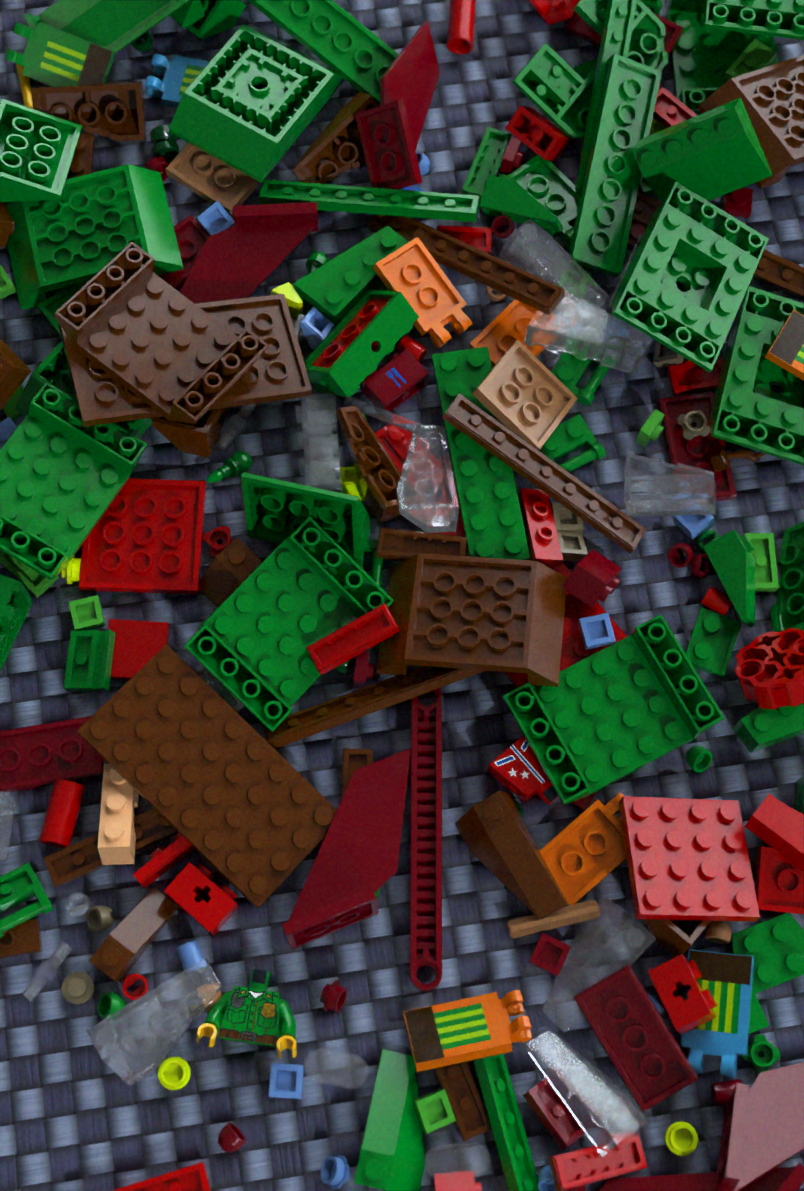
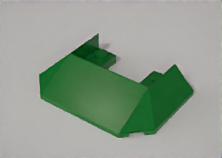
M580 0L573 10L602 37L608 0ZM637 0L628 59L662 71L668 63V52L665 51L663 38L666 36L665 25L641 0ZM545 43L517 73L512 83L570 139H584L597 61L582 78Z

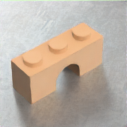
M104 764L97 848L102 865L134 864L136 846L134 808H138L139 793L109 764Z

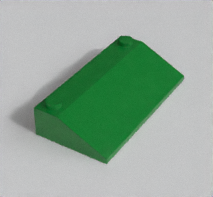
M58 0L37 16L26 13L23 17L32 29H36L37 23L40 22L117 53L191 0Z

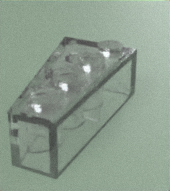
M565 291V296L550 316L539 310L536 312L528 324L524 344L534 346V344L545 346L547 351L554 353L563 351L574 354L576 359L583 361L585 359L599 361L602 366L636 374L648 355L653 338L613 314Z
M335 393L302 396L301 406H295L296 423H302L303 431L297 432L298 449H304V458H299L300 476L305 475L306 486L342 493Z

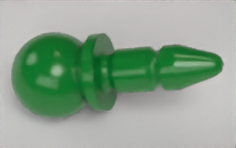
M244 451L235 452L230 458L224 460V466L213 471L207 477L206 482H219L228 476L235 478L243 472H248L252 467L251 456Z

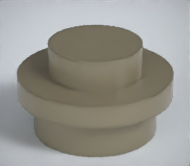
M73 972L62 983L63 997L71 1004H84L90 1000L94 993V982L84 972Z

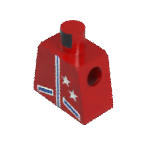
M524 735L488 766L487 771L524 802L535 793L539 795L547 806L559 797Z

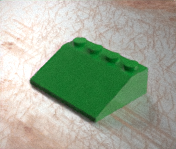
M741 97L640 139L632 149L643 177L661 202L675 182L680 183L709 201L773 175Z
M2 99L0 102V202L60 200L82 125Z
M245 472L242 473L241 482L248 537L280 544L310 516L354 561L360 562L370 538V516L359 497Z

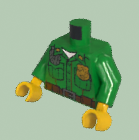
M251 969L249 987L234 986L233 991L225 992L210 1009L204 1024L199 1026L196 1043H199L201 1037L208 1036L211 1038L209 1047L212 1048L215 1045L217 1035V1038L222 1040L277 1048L278 1058H281L282 1050L291 1049L292 1058H295L297 1055L295 1040L296 1021L288 1002L280 998V993L267 991L270 972Z

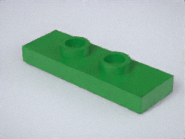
M487 126L461 194L479 196L480 203L489 175L498 176L502 165V158L513 134Z

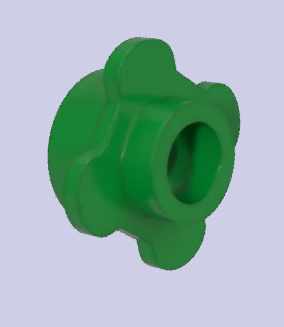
M759 1034L753 1037V1043L748 1047L747 1055H742L744 1061H749L755 1067V1071L760 1074L761 1072L769 1071V1066L780 1059V1051L767 1042L764 1035ZM759 1051H762L764 1054L762 1058L758 1056Z

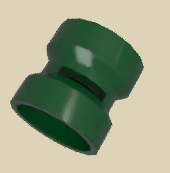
M159 125L150 132L151 142L154 145L152 149L153 157L161 156L165 159V162L171 163L180 153L179 145L176 143L178 137L169 132L170 125Z

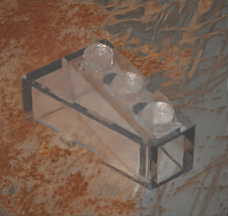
M626 450L624 503L627 515L629 517L716 515L714 472L681 463L674 465L662 462L661 458L654 456L647 458L635 455L634 451Z

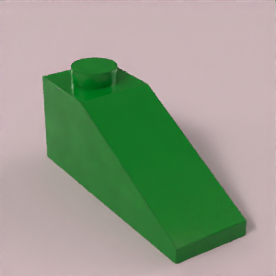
M500 174L499 177L489 175L479 204L486 216L496 218L500 215H506L516 223L562 232L563 226L558 217L512 177Z
M733 529L705 545L704 549L741 621L752 627L755 625V559L751 554L754 547L746 534L741 536Z

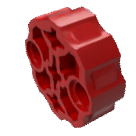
M788 628L779 632L769 631L757 636L752 643L740 649L735 657L737 667L734 670L742 694L747 701H754L760 708L772 710L783 706L795 707L804 703L803 630Z

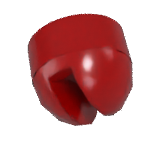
M139 973L128 975L122 984L123 993L131 1000L143 998L148 991L146 978ZM140 978L143 983L130 993L127 988Z

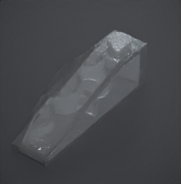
M530 219L509 235L498 256L499 259L563 288L565 296L559 303L563 307L590 316L609 300V295L558 242Z
M415 425L400 481H398L396 488L399 514L426 533L456 532L459 503L444 425Z
M606 897L598 904L600 917L582 922L561 971L556 977L541 1009L563 1033L583 1015L574 999V995L629 963L631 966L656 940L632 914Z
M203 959L114 1012L87 1030V1033L101 1059L131 1086L161 1065L165 1060V1056L184 1036V1032L195 1018L199 1017L221 989L222 985L207 959Z
M550 1029L524 1045L528 1054L602 1158L651 1122L630 1093Z

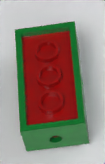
M368 290L304 361L310 383L318 393L349 397L355 394L360 388L362 381L377 369V364L384 356L394 350L398 340L410 332L413 323L419 316L401 292Z

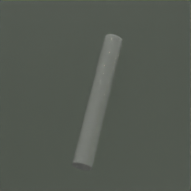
M352 396L347 397L345 400L346 407L357 406L362 413L411 433L418 434L421 430L420 423Z

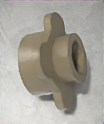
M700 410L690 411L686 415L681 414L677 419L678 424L682 426L684 431L682 435L686 440H692L695 436L699 435L707 436L710 432L706 416ZM695 423L696 427H692L691 424Z

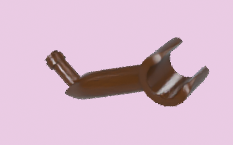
M748 449L732 452L722 450L719 455L709 459L714 471L719 472L731 465L729 461L731 459L743 458L758 462L760 461L759 458L766 453H756Z

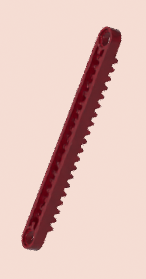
M440 688L431 691L435 695V701L430 705L420 703L418 696L411 698L410 979L415 988L424 992L435 989L442 978V694ZM422 966H430L435 972V979L429 984H423L417 978V971Z

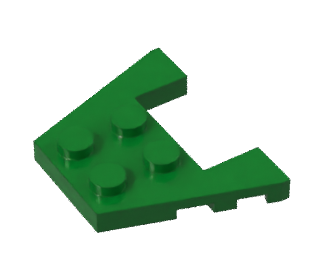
M789 913L779 915L731 935V954L754 957L749 1034L769 1026L756 993L804 975V930Z

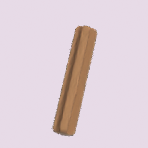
M592 899L561 907L542 919H539L535 914L512 919L507 922L510 937L515 939L600 917V911L596 900Z

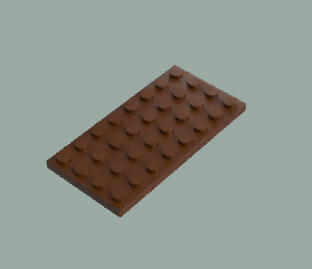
M284 294L196 304L236 336H239L247 328L269 345L264 354L209 410L311 396L312 387ZM58 325L82 427L162 416L77 351L61 325Z
M167 644L77 730V734L256 908L263 904L326 836L337 811Z

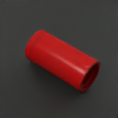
M450 0L447 48L454 54L464 55L473 49L475 0Z
M55 780L38 841L60 848L70 846L85 786L67 780Z

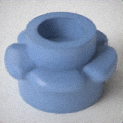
M329 1156L324 1160L320 1171L323 1183L328 1184L332 1189H339L348 1181L350 1167L344 1156Z

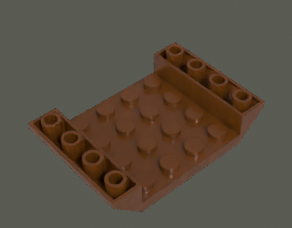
M804 55L731 78L698 106V110L701 113H705L741 97L773 174L771 177L756 182L759 189L780 182L790 167L804 162Z
M131 242L55 312L54 316L77 351L169 421L195 424L264 354L269 345L247 328L239 336H236L153 273L155 258Z
M423 553L411 556L391 566L387 594L394 602L388 608L400 632L380 642L376 672L378 674L407 676L408 665L526 673L528 674V682L531 685L559 687L566 590L562 587L567 578L538 561Z

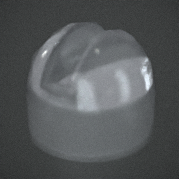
M83 893L70 895L65 903L66 912L75 919L85 918L88 909L92 907L91 900ZM81 900L85 901V904L70 909L71 904Z

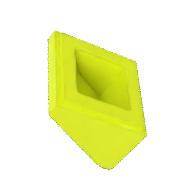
M287 282L271 290V295H285L291 317L298 319L299 314L303 315V301L291 283Z
M340 467V493L357 496L361 501H365L355 468Z

